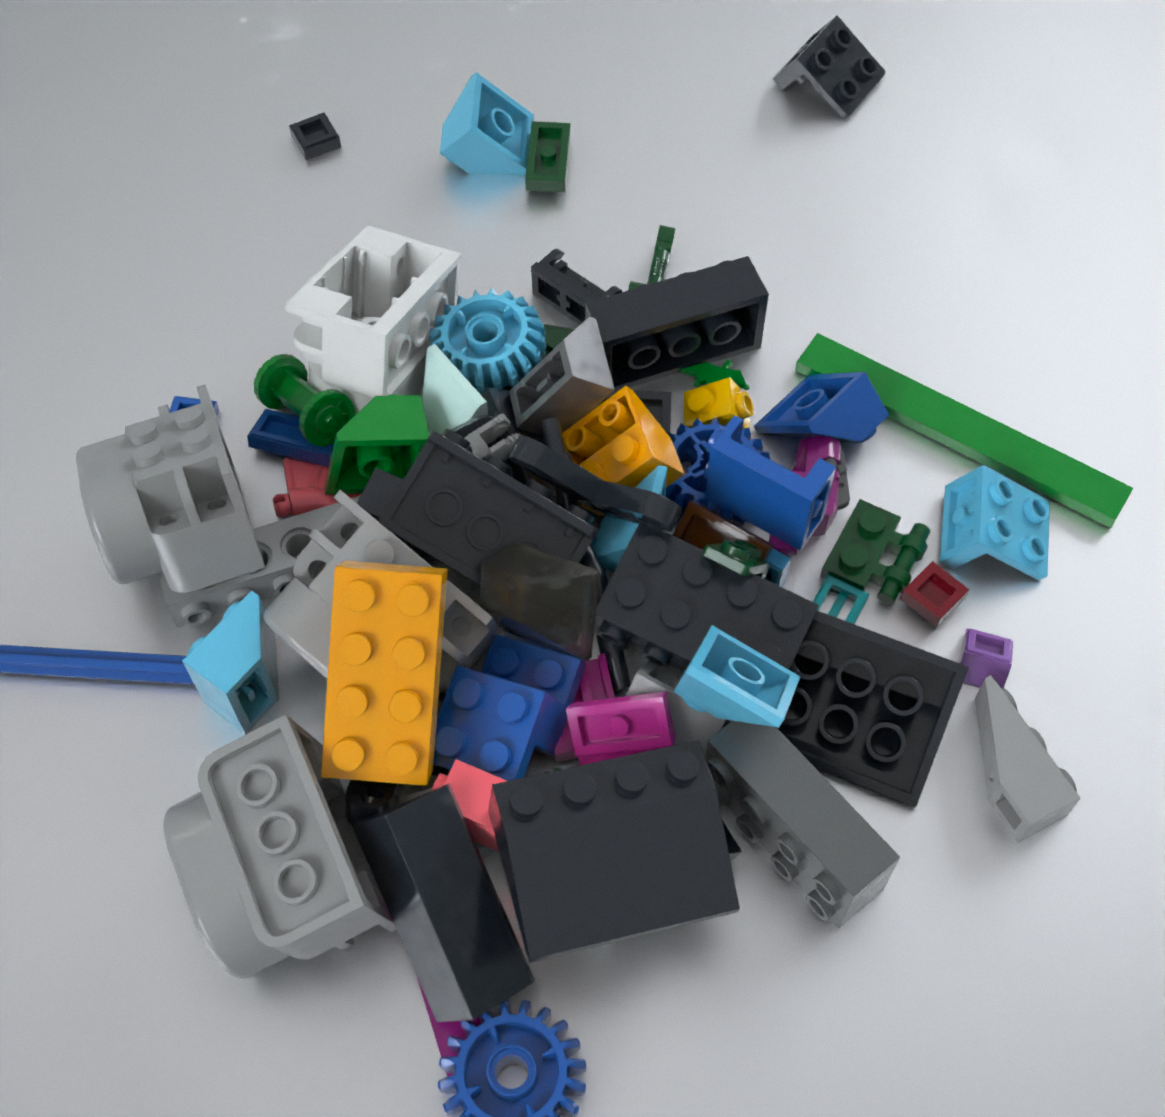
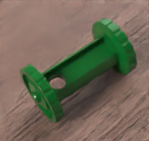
M280 354L271 357L270 360H267L259 368L254 379V394L258 401L269 409L281 410L288 407L300 417L299 429L302 432V436L311 444L320 447L334 444L336 433L354 417V406L350 398L339 390L327 389L321 392L307 383L308 372L305 369V365L295 356Z

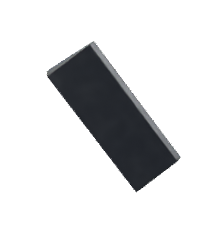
M450 783L352 825L437 1022L475 1020L533 984L535 979Z

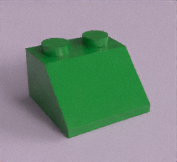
M391 394L388 396H375L336 433L324 486L325 495H336L339 490L345 494H362L375 468L404 480L429 437L421 395Z

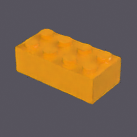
M346 560L335 566L321 777L427 786L434 765L448 569Z

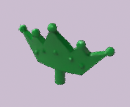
M729 359L726 360L722 367L705 362L679 370L680 374L696 378V382L693 385L695 388L731 377L740 389H750V385L746 384L741 371L730 369L733 362Z

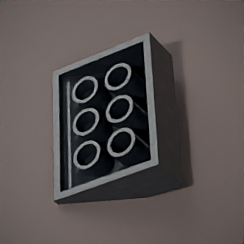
M817 610L789 669L800 676L785 719L778 729L815 768L916 807L969 667Z
M699 740L492 784L488 812L529 963L713 919L739 911L740 906L716 787Z

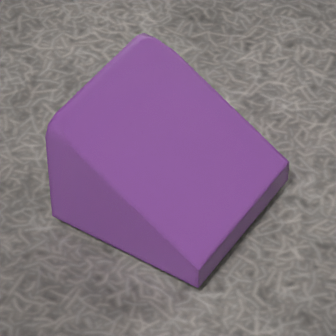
M966 629L958 662L969 667L963 683L981 687L984 679L992 675L1000 688H1004L1012 666L1013 641L975 629Z

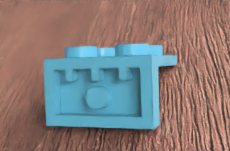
M985 465L945 485L940 562L955 569L987 553L1036 580L1046 578L1048 576L1049 501Z

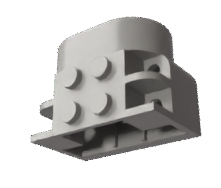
M205 384L196 387L201 401L200 404L170 412L167 404L158 407L160 416L125 426V434L83 446L77 451L76 464L80 492L87 520L105 567L112 579L118 584H128L163 572L171 590L178 593H187L265 568L240 482Z
M341 490L334 496L341 507L320 531L314 528L308 535L312 540L302 550L294 563V578L263 614L266 625L326 678L328 677L335 566L346 560L432 567ZM447 580L439 694L447 692L456 665L470 669L491 645L494 635H499L502 632L492 616L449 580Z
M286 714L209 754L200 765L198 772V783L201 791L171 806L164 816L163 829L167 849L194 924L215 961L229 975L238 979L249 978L289 956L307 960L334 947L344 950L354 945L353 937L376 925H380L391 932L397 930L354 829L345 818V791L340 779L321 777L323 745Z

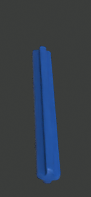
M0 645V673L194 685L182 662L186 657L183 655Z

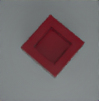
M932 561L903 590L900 599L937 628L966 599L969 589Z

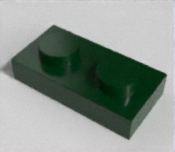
M532 121L525 177L526 191L565 192L571 123Z

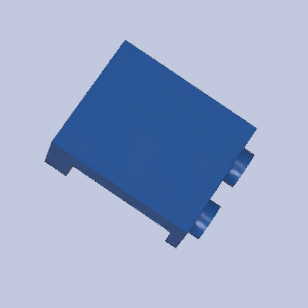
M734 415L725 428L719 426L713 432L707 443L706 452L710 453L703 473V477L707 479L705 499L801 551L824 518L836 466L819 458L807 476L803 478L740 444L744 420Z

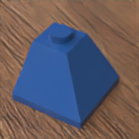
M866 372L808 375L759 420L754 425V428L760 434L796 438L824 436L831 437L839 442L862 443L876 433V427L889 414Z

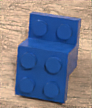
M495 634L481 672L456 665L437 717L434 766L450 771L455 760H459L507 781L524 778L533 750L555 756V747L563 734L568 719L566 708L574 702L587 664L582 659Z

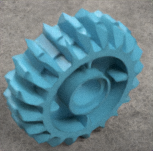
M493 288L490 289L487 295H480L474 290L473 296L469 299L458 295L457 305H444V315L435 316V326L429 330V345L435 344L471 385L477 389L480 395L488 387L503 390V387L506 386L513 388L519 383L518 379H523L542 361L541 356L545 354L546 350L544 324L541 323L535 307L528 306L523 296L514 299L509 290L500 296L497 295Z

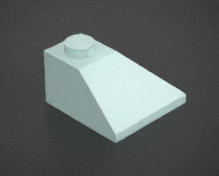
M435 344L429 346L426 354L422 397L429 435L432 430L443 434L446 428L451 430L477 416L488 415L487 401Z

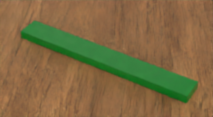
M819 333L815 335L796 362L795 371L805 376L866 372L887 410L889 418L1109 528H1112L1133 490V487Z

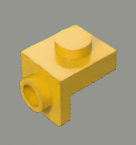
M731 377L684 392V425L692 428L693 422L697 417L704 425L710 424L712 419L716 417L719 425L726 426L733 416L736 415L744 420L742 430L748 427L750 430V417L754 415L752 399L748 392L742 391Z

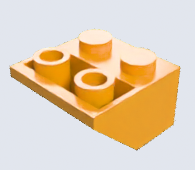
M624 386L562 433L565 450L571 453L572 461L604 481L636 487L658 465L667 467L666 487L685 475L671 438L628 386ZM582 504L583 508H586L600 516H606Z

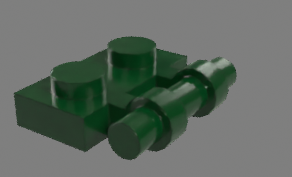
M859 499L823 565L820 577L825 579L827 574L863 591L871 582L881 587L877 598L884 604L893 605L899 593L901 594L910 584L911 575L909 573L914 563L921 561L928 548L926 540L930 534V529L922 523H915L909 534H900L896 532L901 520L900 516ZM885 551L897 555L893 565L885 566L880 563Z

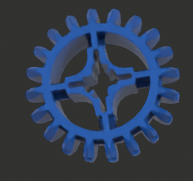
M697 417L693 422L692 428L680 423L676 434H667L673 442L681 465L688 460L691 467L687 468L685 475L667 486L665 493L666 498L681 506L682 510L678 519L682 518L689 502L695 500L731 521L733 519L739 524L744 525L745 520L705 499L707 479L703 477V473L710 453L706 452V446L713 432L719 426L722 428L726 426L719 425L716 417L708 425H704ZM749 427L743 429L740 444L770 459L769 452L763 451L762 440H751Z

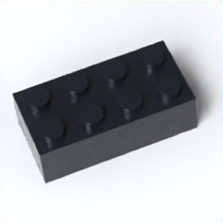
M749 256L732 261H723L715 266L694 272H685L677 277L656 283L643 284L635 289L611 296L599 297L594 301L585 303L586 319L592 317L597 321L615 390H620L624 386L633 387L679 373L681 368H688L705 362L713 363L761 348L769 293Z

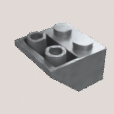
M588 317L509 391L517 428L543 435L541 421L549 418H559L561 432L563 433L590 413L615 390L596 319Z

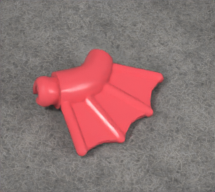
M289 458L283 460L287 493L276 494L272 499L275 514L278 518H285L290 515L293 517L338 503L334 498L335 495H325L324 486L329 467ZM346 494L350 498L361 496V494Z

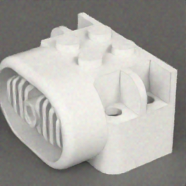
M367 225L335 257H331L327 264L314 277H310L306 284L285 303V312L303 317V322L294 331L293 340L294 345L302 351V357L309 361L308 383L319 392L326 391L327 389L341 391L352 401L354 416L375 396H388L391 394L419 395L424 385L427 348L430 346L429 330L435 326V316L444 315V305H457L461 253Z

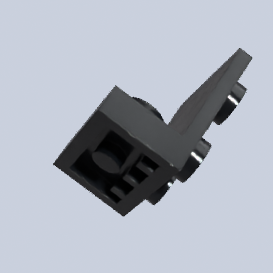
M836 15L806 41L775 75L773 80L783 90L794 81L800 85L808 79L842 118H846L885 75V70L839 16Z

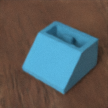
M252 590L241 602L232 604L224 613L222 621L207 636L196 640L190 647L187 656L182 660L203 702L245 735L279 700L276 638L273 631L264 622L263 614L265 610L260 597Z

